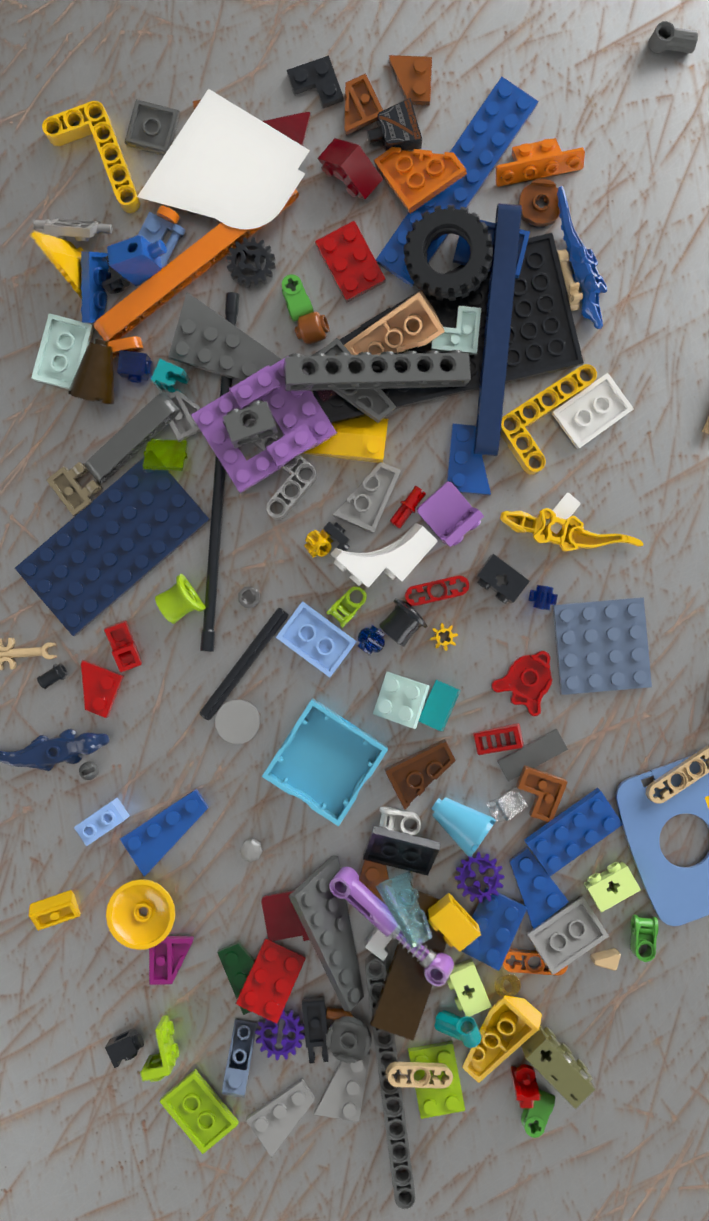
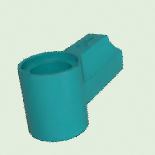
M445 1010L439 1011L434 1025L437 1031L462 1041L463 1045L468 1048L476 1047L481 1042V1033L472 1017H460Z

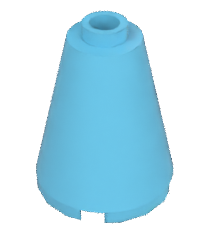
M446 797L443 800L438 798L431 808L434 811L432 816L469 857L477 850L491 827L497 821L491 816Z

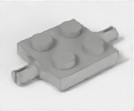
M58 218L54 220H33L34 229H43L45 235H52L60 239H66V236L75 237L76 241H88L89 238L94 237L98 233L112 234V224H101V221Z

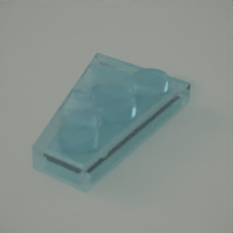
M409 871L381 882L376 888L410 947L413 949L430 940L432 935L425 913L419 907L417 901L419 898L418 890L413 888L411 881L413 874Z

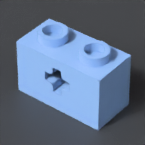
M117 797L80 822L74 829L84 844L88 846L126 820L130 815Z

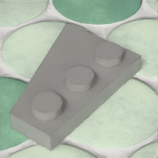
M380 462L340 508L335 511L333 516L374 533L401 470Z
M303 1078L246 1117L247 1123L271 1158L315 1100L314 1094Z

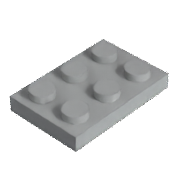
M584 897L578 898L526 934L552 975L609 937Z

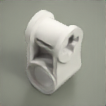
M380 807L381 818L378 827H385L410 835H416L420 831V818L416 813L390 807ZM388 816H390V818H389V824H387V817H388ZM407 819H414L417 825L413 829H408L405 827L404 822Z

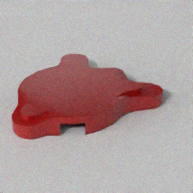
M538 651L535 654L517 658L509 666L504 677L491 683L492 690L498 693L511 691L510 702L512 704L525 705L531 716H538L541 713V699L548 692L552 684L549 664L551 658L549 653Z

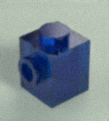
M120 350L117 373L122 378H128L127 381L141 383V380L148 381L149 375L153 373V361H151L147 353Z

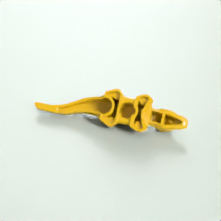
M549 508L539 511L540 514L537 517L523 511H504L500 516V520L515 532L533 533V538L536 542H549L560 545L564 552L580 548H598L613 543H628L639 547L644 545L641 540L624 534L591 533L584 530L583 522L576 516H571L567 519L559 518ZM554 523L562 526L557 534L550 530L551 525Z

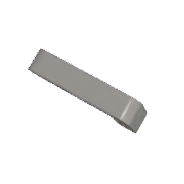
M248 419L244 425L251 427L255 424L256 420ZM274 434L254 441L252 444L261 451H264L269 441H277L280 438ZM301 455L295 457L292 465H284L282 467L290 476L267 503V513L275 520H281L286 517L316 480L315 468ZM304 469L312 471V477L308 480H303L300 477V473ZM290 486H295L298 489V493L294 497L286 495V489ZM276 503L283 505V511L278 515L271 512L272 506Z

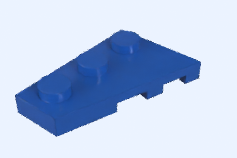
M527 847L509 859L524 905L528 907L527 913L533 929L569 903Z

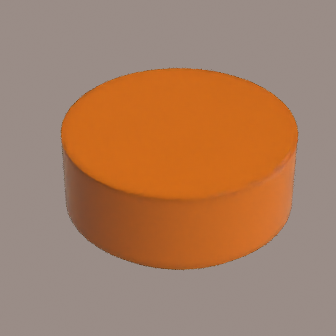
M160 206L156 213L157 216L173 224H177L180 219L178 213L166 206Z

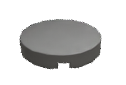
M233 699L224 703L218 710L215 717V727L218 734L225 741L232 744H243L250 741L257 734L260 727V715L257 708L250 702L243 699Z

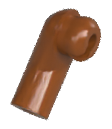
M327 1008V1020L354 1017L351 1012L344 1011L343 1008Z

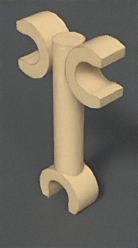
M567 250L557 251L572 312L579 310V302L583 298V294L579 293V282L574 283Z
M8 638V645L6 647L2 645V639H0V670H4V662L6 661L10 664V670L16 669V661L13 658L43 656L45 659L57 658V655L48 654V648L56 646V643H46L42 647L13 649L15 645L14 638Z

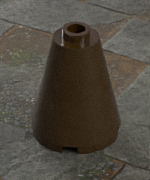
M95 338L94 342H89L68 394L88 401L102 400L104 404H114L113 348L108 346L109 341Z

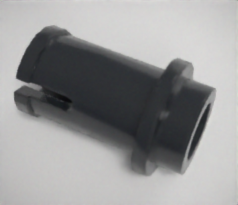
M54 664L52 669L38 676L37 681L43 689H47L58 680H64L68 672L63 664Z

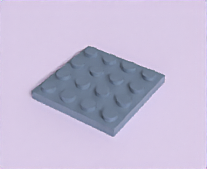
M644 597L553 605L561 695L652 687Z

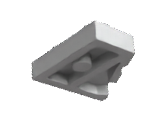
M178 390L169 394V398L180 409L179 414L169 424L178 441L181 442L201 431L191 414L200 410L201 407Z

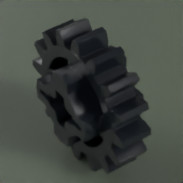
M244 237L243 244L236 241L237 248H230L229 251L232 256L226 257L227 262L230 263L227 269L228 272H232L231 278L233 280L238 278L237 282L240 286L246 282L247 288H250L251 283H254L256 288H259L260 281L266 284V276L273 277L270 269L276 268L275 263L271 262L275 260L274 254H270L271 247L266 246L264 248V240L256 243L255 237H252L251 242H248L246 237ZM240 255L241 261L238 263V266H236L237 259ZM246 257L251 262H255L256 268L254 267V265L247 263ZM266 259V265L262 270L261 264L264 263V260Z

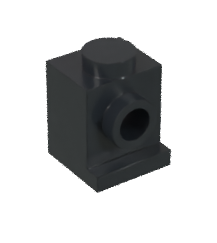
M135 1028L111 1038L105 1049L114 1069L119 1067L123 1059L129 1061L137 1056L139 1049L144 1047V1041L142 1036L136 1033Z

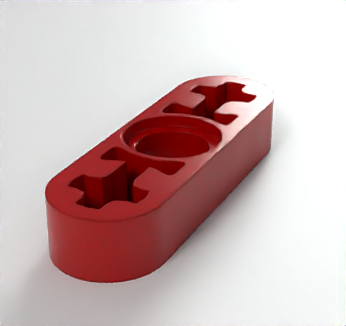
M458 575L411 586L405 592V600L411 606H418L461 596L469 590V581L464 576ZM457 579H459L460 583L464 582L465 587H462V592H458V589L449 590L451 595H447V586L444 582L448 581V586L456 584ZM435 584H439L443 588V594L440 597H434L430 592L431 587ZM427 586L426 592L430 600H425V596L419 597L418 602H414V599H409L412 590L416 589L417 593L424 592L422 587Z

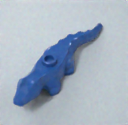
M560 186L557 196L560 209L559 217L562 222L561 230L564 232L563 239L566 241V250L569 252V260L573 266L574 274L572 276L574 282H579L582 290L581 293L583 294L582 315L590 319L596 329H602L603 319L599 306V294L606 293L608 291L603 277L598 273L596 267L598 261L593 250L586 249L573 226L563 186Z

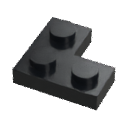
M329 55L287 70L294 95L316 88L322 108L344 101Z

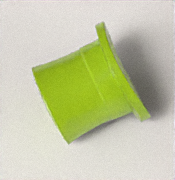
M179 574L176 577L177 583L171 588L155 596L159 610L172 624H176L182 617L194 609L203 611L206 608L183 574Z

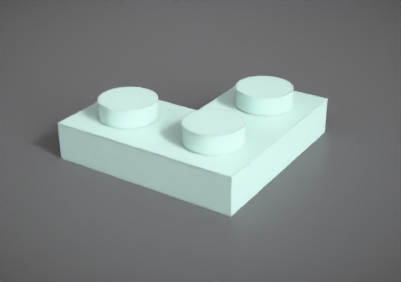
M458 306L456 328L443 327L445 332L432 340L431 351L436 350L448 353L452 350H460L462 353L476 355L481 308Z

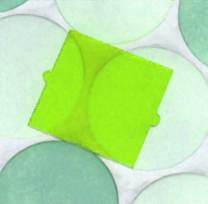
M151 439L147 443L146 451L143 452V469L183 471L185 459L188 458L186 453L188 442L186 440L179 442L178 440Z

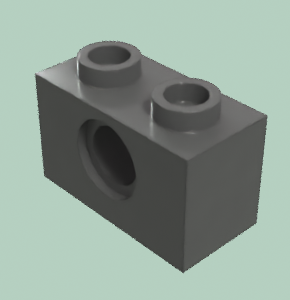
M255 401L248 408L242 410L233 409L223 416L234 448L278 433L267 401ZM248 419L256 420L255 424L251 427L244 425Z

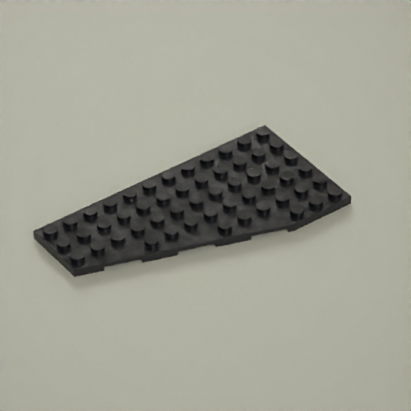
M553 233L528 238L519 278H515L505 383L581 366L584 363ZM460 265L457 268L453 269L452 271L450 270L445 274L455 273L461 270L465 265ZM488 271L486 280L480 283V288L475 292L472 290L469 292V296L465 298L459 296L456 297L455 301H449V298H443V301L436 300L435 296L431 295L429 297L425 295L443 327L456 328L458 306L481 308L477 354L469 355L471 380L467 386L382 389L396 406L395 409L480 388L490 271ZM413 295L395 306L389 307L339 340L345 345ZM432 341L424 346L407 349L405 351L394 354H403L407 351H416L417 354H426V352L431 351ZM441 364V365H440V368H441L443 371H445V372H449V371H450V369H449V367H448L447 365H444V364ZM379 366L371 367L375 373H382V369ZM394 366L397 372H405L402 366ZM417 366L419 371L427 372V368L425 366ZM313 390L314 397L331 424L367 416L333 390Z

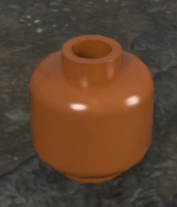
M317 311L300 316L295 327L297 338L299 340L302 339L307 345L325 340L327 332H330L327 318L324 314L321 315Z

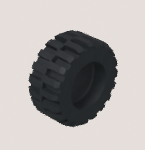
M440 205L434 207L435 211L430 214L428 211L424 212L420 221L416 219L412 224V231H408L406 235L407 242L404 245V261L410 278L418 289L423 290L425 295L429 297L431 295L435 296L436 300L443 301V298H449V301H455L456 297L462 296V298L469 296V292L472 290L475 292L480 288V283L486 280L492 265V239L486 224L479 220V216L476 213L470 214L468 213V208L462 206L459 210L455 209V205H447V209H441ZM445 234H455L463 237L470 247L468 263L461 270L451 274H442L434 271L427 261L428 247L436 238Z

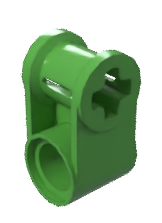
M293 274L284 277L282 280V293L293 322H296L300 316L314 312L300 278ZM292 284L293 287H296V290L292 291L291 288H288V285Z
M632 915L630 950L643 962L653 960L656 955L659 924L655 916L640 918L638 915ZM647 944V950L644 953H639V947Z
M539 1089L540 1101H534L533 1108H524L521 1115V1123L525 1132L533 1138L540 1137L544 1133L549 1116L555 1105V1095Z

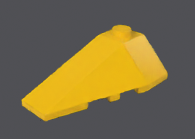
M35 231L32 232L30 235L82 299V270L80 265L81 251H84L82 247L76 248L71 241Z
M504 995L489 1009L479 1030L482 1037L481 1042L476 1047L470 1049L462 1068L480 1083L539 1030L542 1014L526 999Z

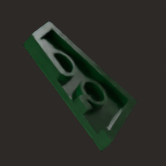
M239 941L217 951L236 999L255 961ZM240 1007L243 1015L251 1012L245 1008Z

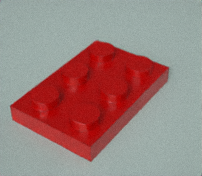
M355 220L315 241V245L346 303L386 282Z
M264 939L235 1004L277 1024L306 957L268 939Z

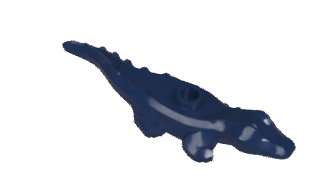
M68 729L62 732L59 737L51 739L40 735L27 747L19 751H0V762L15 767H29L50 771L57 763H79L82 760L80 754H92L99 748L107 745L110 740L109 736L104 733H83L75 738L77 732Z

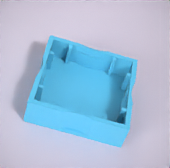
M312 698L262 777L289 795L301 799L312 810L339 827L355 802L363 784L372 776L388 751V746Z

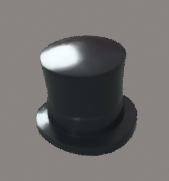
M395 598V608L379 626L391 639L405 647L412 635L421 626L424 628L428 626L414 607L401 599Z

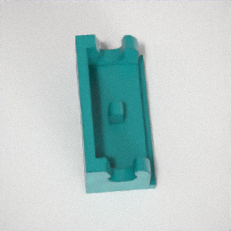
M162 359L159 360L151 378V381L159 390H166L171 393L178 390L173 388L176 381L188 385L190 380L184 369Z
M436 680L418 722L438 731H444L461 690Z

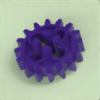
M477 852L476 858L468 856V862L462 859L463 867L456 868L460 875L455 876V880L461 881L457 886L458 890L464 888L462 896L466 897L469 894L471 895V902L478 898L480 904L483 903V898L485 897L489 902L492 901L491 894L498 897L499 893L496 889L504 887L499 883V880L505 879V876L498 873L503 868L502 866H495L497 859L489 861V854L481 858L480 852ZM474 863L479 865L481 875L486 874L488 869L494 871L492 877L485 876L483 878L484 883L489 886V890L485 893L480 890L481 885L479 881H474L470 887L465 884L467 879L476 878L475 872L471 870V865Z
M284 1008L279 1018L285 1020L282 1031V1048L275 1046L278 1039L279 1022L276 1024L264 1018L265 1020L259 1019L258 1025L262 1028H256L255 1034L260 1035L256 1039V1043H262L260 1051L267 1050L268 1058L275 1054L276 1060H279L280 1055H283L285 1060H287L289 1052L296 1055L295 1047H302L300 1040L304 1039L305 1033L300 1031L304 1029V1024H298L300 1016L293 1017L292 1009L287 1014ZM270 1029L272 1034L267 1035L265 1030ZM289 1032H294L296 1036L290 1038L288 1034Z

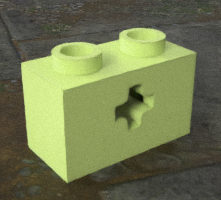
M623 862L610 864L606 871L601 874H592L587 878V882L583 883L601 913L641 890L628 866ZM610 881L613 882V883H612V885H613L612 888H609V884H608V883H609Z
M470 958L454 965L447 983L450 990L455 989L458 997L454 999L459 1012L464 1010L466 1016H472L491 1008L490 1000L473 959ZM468 985L470 991L466 992L464 986Z

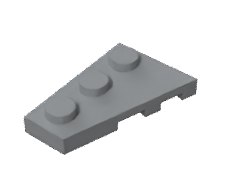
M370 1051L358 1062L345 1063L340 1061L330 1084L327 1086L320 1103L314 1111V1115L359 1122Z

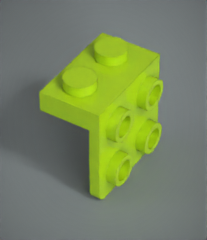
M168 1015L162 1016L156 1027V1037L160 1053L148 1056L140 1072L142 1082L147 1080L157 1082L165 1076H169L176 1064L177 1057H179V1047L177 1043H174L172 1036L174 1035V1025L172 1021H169Z

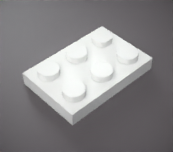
M606 373L551 414L578 450L630 413L634 408L611 376Z

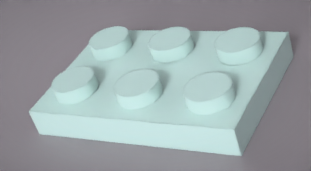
M49 313L31 378L35 381L69 389L89 342H91L94 330L93 325Z

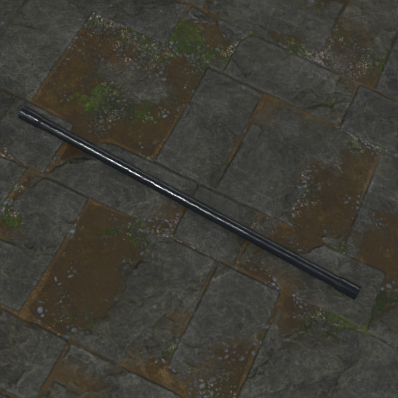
M227 292L225 319L236 326L240 294ZM221 375L220 397L230 391L232 378ZM216 455L205 592L206 608L204 610L200 651L214 652V625L226 470Z

